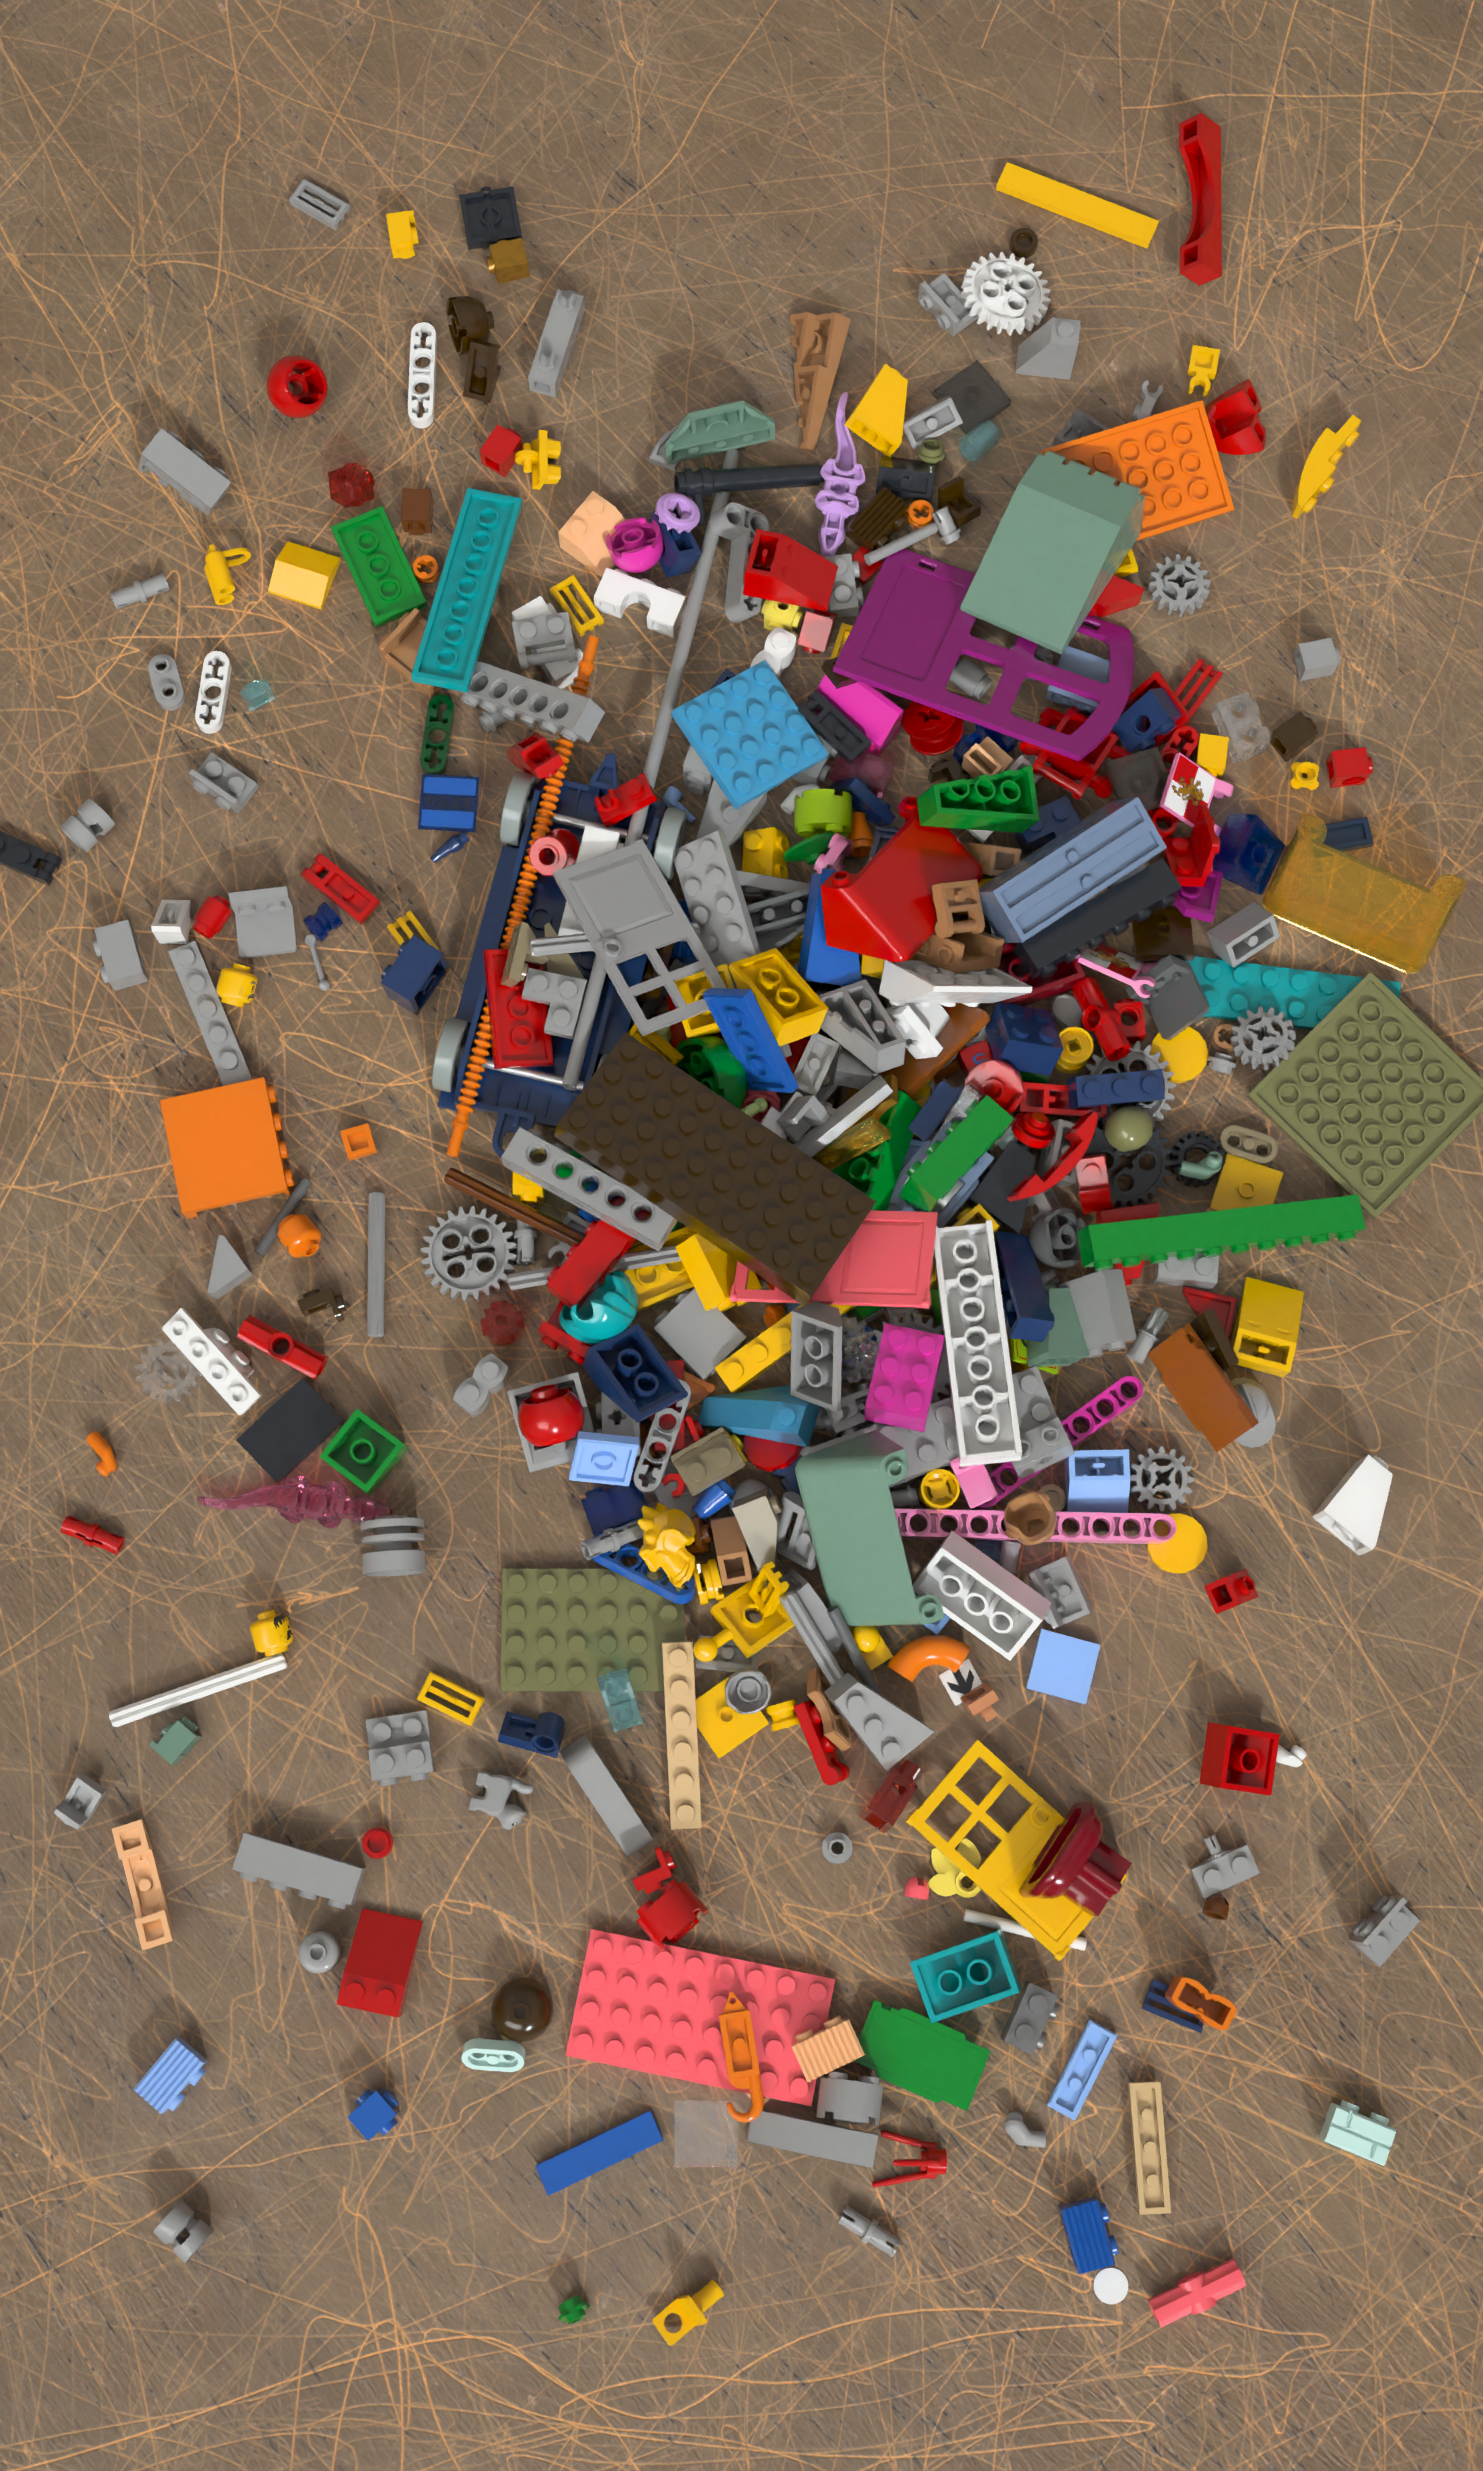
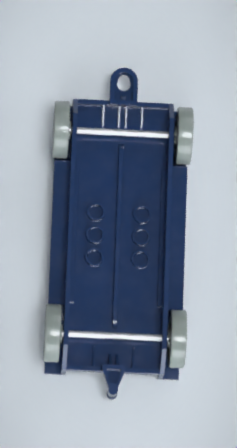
M609 753L605 756V760L590 779L589 785L561 779L563 786L559 787L561 793L556 795L559 801L554 803L557 808L552 810L555 816L550 818L552 821V825L548 826L550 831L557 828L570 830V832L576 835L581 845L585 825L619 832L621 843L625 844L632 815L606 828L594 804L596 796L601 798L609 793V789L616 790L618 788V765L614 754ZM518 771L512 777L507 791L500 825V840L507 845L502 846L456 1018L450 1017L447 1019L435 1054L432 1086L434 1089L441 1090L437 1105L439 1108L458 1112L456 1105L460 1104L458 1097L463 1095L460 1089L465 1087L462 1081L467 1080L465 1072L469 1071L467 1064L472 1062L469 1057L474 1055L471 1049L476 1047L473 1041L478 1039L476 1032L480 1031L478 1024L483 1022L480 1016L485 1015L482 1009L487 1007L485 1000L488 998L483 951L486 949H502L500 944L505 942L502 936L507 935L504 929L509 927L507 920L511 919V916H509V912L513 911L511 904L516 902L513 897L518 895L515 889L520 887L517 881L522 879L520 872L524 871L522 865L526 863L524 857L529 855L526 849L530 848L528 842L533 840L530 834L535 832L533 825L537 824L535 818L539 816L537 810L542 808L539 802L544 800L541 795L546 793L543 789L545 785H548L545 781L546 778H541L538 785H536V777L534 775ZM655 801L649 805L641 839L646 843L668 885H670L676 871L673 860L675 849L683 844L687 812L677 808H667L666 803ZM539 872L535 873L537 880L533 881L535 887L531 889L533 895L528 897L531 903L526 905L529 911L524 912L527 918L522 920V922L528 923L536 938L545 937L544 925L547 923L551 924L558 935L567 900L553 876H544ZM595 952L569 953L588 983L596 955ZM646 953L617 964L628 987L642 982L648 959ZM547 962L545 963V971H546V972H548V970H547ZM607 972L576 1090H567L562 1087L573 1039L551 1035L554 1065L550 1067L494 1069L492 1046L487 1048L489 1055L485 1056L487 1063L482 1065L485 1071L480 1073L483 1079L478 1080L480 1088L476 1089L478 1096L473 1098L476 1104L471 1105V1108L498 1115L492 1145L495 1153L500 1158L505 1152L503 1150V1137L509 1132L516 1133L519 1127L528 1131L533 1129L534 1124L556 1129L557 1123L624 1033L629 1032L632 1017Z

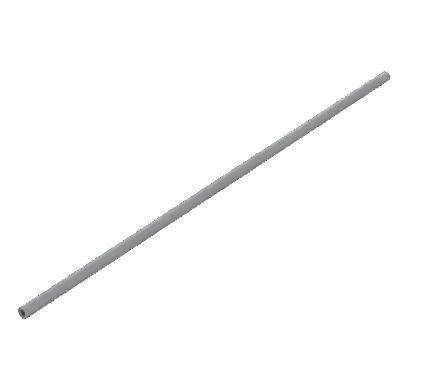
M732 449L726 452L722 469L737 468L740 453L737 450ZM730 492L715 494L710 516L728 504ZM709 521L643 771L649 779L653 790L672 720L671 713L675 709L719 535L715 534L711 529ZM649 805L632 814L624 847L629 846L631 842L641 839ZM595 955L562 1082V1087L567 1090H576L606 976V970L603 968L597 955Z

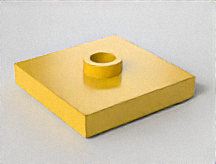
M1227 1153L1225 1164L1219 1175L1208 1210L1218 1211L1274 1204L1283 1172Z
M729 1677L696 1699L697 1728L718 1759L769 1724L761 1711L743 1715L728 1706L725 1699V1684Z

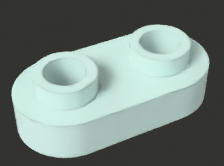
M475 2038L464 2044L462 2062L467 2067L475 2070L515 2072L523 2067L526 2052L521 2044L513 2040Z

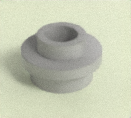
M1215 1052L1214 1057L1208 1056L1207 1061H1210L1208 1069L1230 1075L1232 1068H1236V1064L1231 1062L1232 1056Z
M840 1832L829 1834L822 1843L824 1857L834 1864L847 1861L853 1851L852 1842L849 1837ZM840 1842L843 1845V1851L840 1854L832 1852L831 1847L833 1843Z

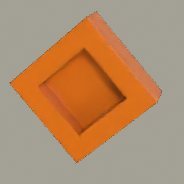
M369 1123L340 1131L349 1161L378 1153Z

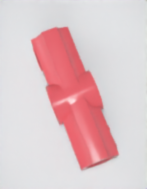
M1232 2258L1205 2272L1198 2271L1185 2276L1177 2282V2286L1148 2299V2303L1155 2319L1162 2328L1190 2313L1195 2315L1212 2308L1217 2304V2300L1247 2285L1240 2268Z

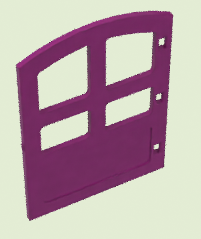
M902 549L886 557L832 672L1080 761L1092 752L1109 735L1126 706L1133 683L1135 667L1134 647L1129 629L1087 615L1083 623L1095 626L1099 630L1086 627L1083 623L1077 630L1078 633L1101 640L1107 644L1109 657L1108 682L1105 684L1035 659L1034 654L1038 644L1021 636H1018L1012 649H1006L973 637L970 632L977 617L961 611V604L975 574L907 549ZM919 563L934 568V571L920 567ZM966 654L1003 668L1002 676L988 705L972 701L946 690L960 655ZM1027 677L1088 698L1099 704L1091 716L1071 735H1066L1019 718L1010 712L1023 680Z

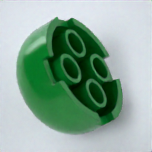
M709 1035L681 1041L676 1050L684 1058L678 1062V1068L741 1109L747 1095V1074L744 1065L731 1053L726 1041L720 1037Z

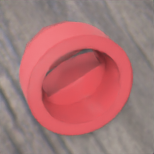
M917 1876L910 1878L906 1883L904 1896L928 1900L930 1892L928 1882L923 1877L920 1878L919 1883Z

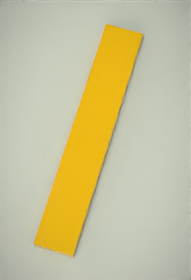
M1009 162L1006 163L996 185L997 191L1148 249L1159 224L1158 220Z

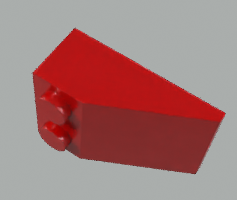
M362 1908L343 1973L337 2005L396 2018L400 2017L403 2013L423 1921Z

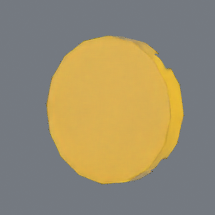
M1187 1027L1171 1040L1163 1039L1159 1032L1151 1043L1150 1055L1153 1056L1161 1052L1157 1061L1159 1063L1168 1061L1169 1064L1164 1071L1174 1072V1075L1167 1079L1168 1082L1180 1084L1192 1080L1200 1075L1207 1064L1208 1049L1206 1041L1199 1032L1191 1027Z
M1182 1513L1168 1514L1176 1522L1175 1535L1166 1543L1147 1544V1552L1152 1562L1161 1570L1172 1574H1184L1195 1569L1204 1560L1208 1549L1207 1535L1202 1525L1193 1517ZM1158 1521L1154 1523V1532L1158 1536L1164 1537L1168 1535V1526L1164 1522Z

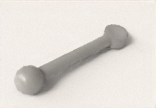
M310 934L305 937V943L310 947L320 980L318 987L320 990L326 991L329 989L330 983L325 980L316 950L317 939L314 935Z

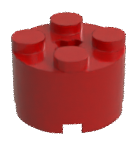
M673 1879L661 1889L663 1895L658 1900L653 1902L650 1899L637 1910L640 1916L637 1923L661 1952L666 1950V1947L663 1945L669 1940L672 1944L676 1943L700 1922L697 1919V1915L700 1912L706 1915L709 1911L685 1881L678 1883L676 1879Z

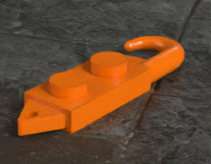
M731 1991L722 2014H719L728 2078L734 2087L750 2089L752 2106L748 2112L739 2113L734 2109L733 2104L729 2102L727 2103V2110L736 2121L748 2123L754 2121L761 2114L764 2106V2097L750 2009H746ZM735 1998V2003H730V1999Z

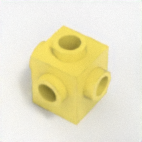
M765 600L761 613L764 614V628L771 632L775 628L781 627L792 633L794 628H799L804 617L801 606Z

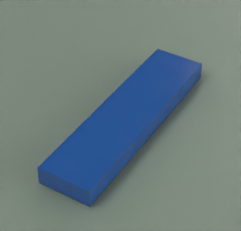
M651 2110L536 2164L535 2167L549 2196L664 2139Z

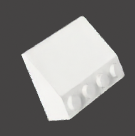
M885 960L879 994L889 999V1003L895 1006H907V1003H914L919 1006L930 1007L932 1003H939L943 1006L955 1007L956 1003H962L970 1007H979L980 1003H995L1031 993L1032 986L997 968L954 973L921 960H907L904 962Z

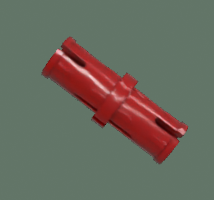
M70 1515L65 1518L61 1527V1533L84 1541L86 1546H96L115 1555L120 1553L125 1541V1537L102 1529L99 1524H89Z

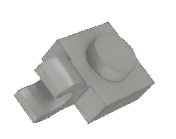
M1146 380L1143 383L1140 395L1144 402L1142 405L1137 403L1131 420L1136 421L1152 415L1156 402L1161 398L1163 386L1159 385L1157 392L1151 393L1147 390L1149 381Z

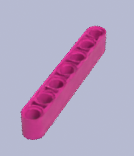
M1125 1376L1061 1422L1073 1448L1131 1407L1142 1396L1143 1386L1136 1377ZM1121 1385H1130L1135 1391L1134 1397H1124L1120 1392ZM1106 1402L1111 1408L1110 1415L1103 1416L1098 1413L1097 1403ZM1073 1420H1083L1087 1425V1431L1085 1433L1076 1432L1072 1425ZM1005 1462L989 1474L998 1497L992 1499L989 1503L981 1504L974 1508L976 1510L992 1508L1044 1469L1019 1479L1012 1462ZM1001 1472H1012L1015 1476V1484L1012 1486L1004 1485L1000 1480Z

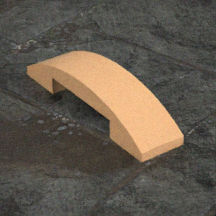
M140 1819L113 1828L112 1833L118 1857L123 1862L137 1917L135 1924L142 1950L144 1951L174 1941L165 1890L144 1821Z

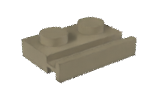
M723 1427L670 1457L692 1497L745 1467L743 1460Z

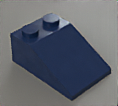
M639 1324L588 1348L582 1366L598 1389L637 1423L688 1396L685 1388Z

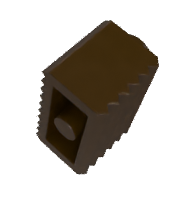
M883 486L847 525L846 536L860 548L863 546L872 552L888 544L891 540L890 536L895 531L900 532L904 529L909 521V506Z

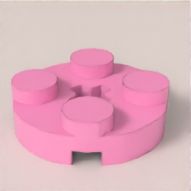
M835 833L828 845V848H830L826 855L821 854L814 865V869L817 870L815 873L822 874L823 868L842 871L844 868L842 863L845 856L849 858L853 841Z

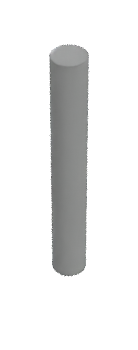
M931 522L865 554L864 560L867 565H871L937 533L939 529L935 522Z

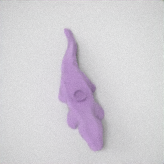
M844 392L841 395L836 412L835 435L837 454L835 460L828 459L821 468L820 474L825 480L824 490H821L815 498L816 507L825 515L818 533L823 557L834 556L838 548L843 544L845 539V519L858 511L859 501L857 496H855L857 486L863 484L866 480L862 465L857 464L856 450L848 427L844 425L846 423L845 412L848 392Z

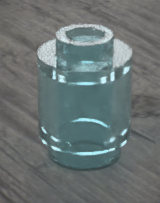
M985 420L983 423L979 422L959 441L961 455L968 461L978 462L997 445L998 439L1001 436L1000 431L989 420Z

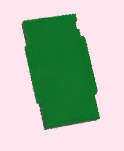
M874 1999L858 2039L865 2055L853 2061L875 2070L877 2077L935 2103L943 2100L968 2111L991 2050L966 2040L963 2033L938 2022L931 2023L929 2018L907 2008L898 2010Z

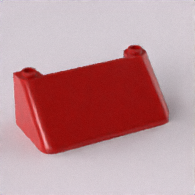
M906 796L898 805V813L901 817L905 818V824L857 875L847 871H836L820 885L826 945L891 962L909 960L935 932V925L938 919L933 902L932 885L976 879L979 883L983 878L981 863L949 828L920 826L918 797Z

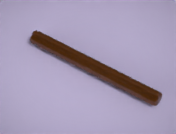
M450 1168L444 1177L446 1184L570 1246H573L576 1242L580 1244L587 1236L455 1168Z

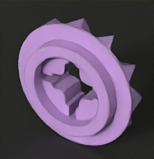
M667 493L661 496L657 502L655 514L659 516V523L667 525V531L673 528L678 534L682 531L690 533L697 526L700 520V512L697 505L689 497L680 493ZM675 507L678 515L681 516L680 519L676 518V514L673 513Z

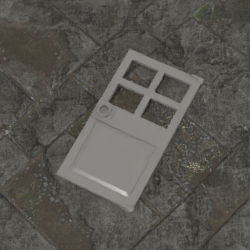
M643 839L631 842L629 846L553 872V877L642 1036L710 1011L705 999L687 1005L674 982L704 971L713 988L727 989ZM686 939L698 962L668 972L656 949ZM646 953L658 977L628 987L617 964ZM664 986L677 1009L647 1020L634 997Z

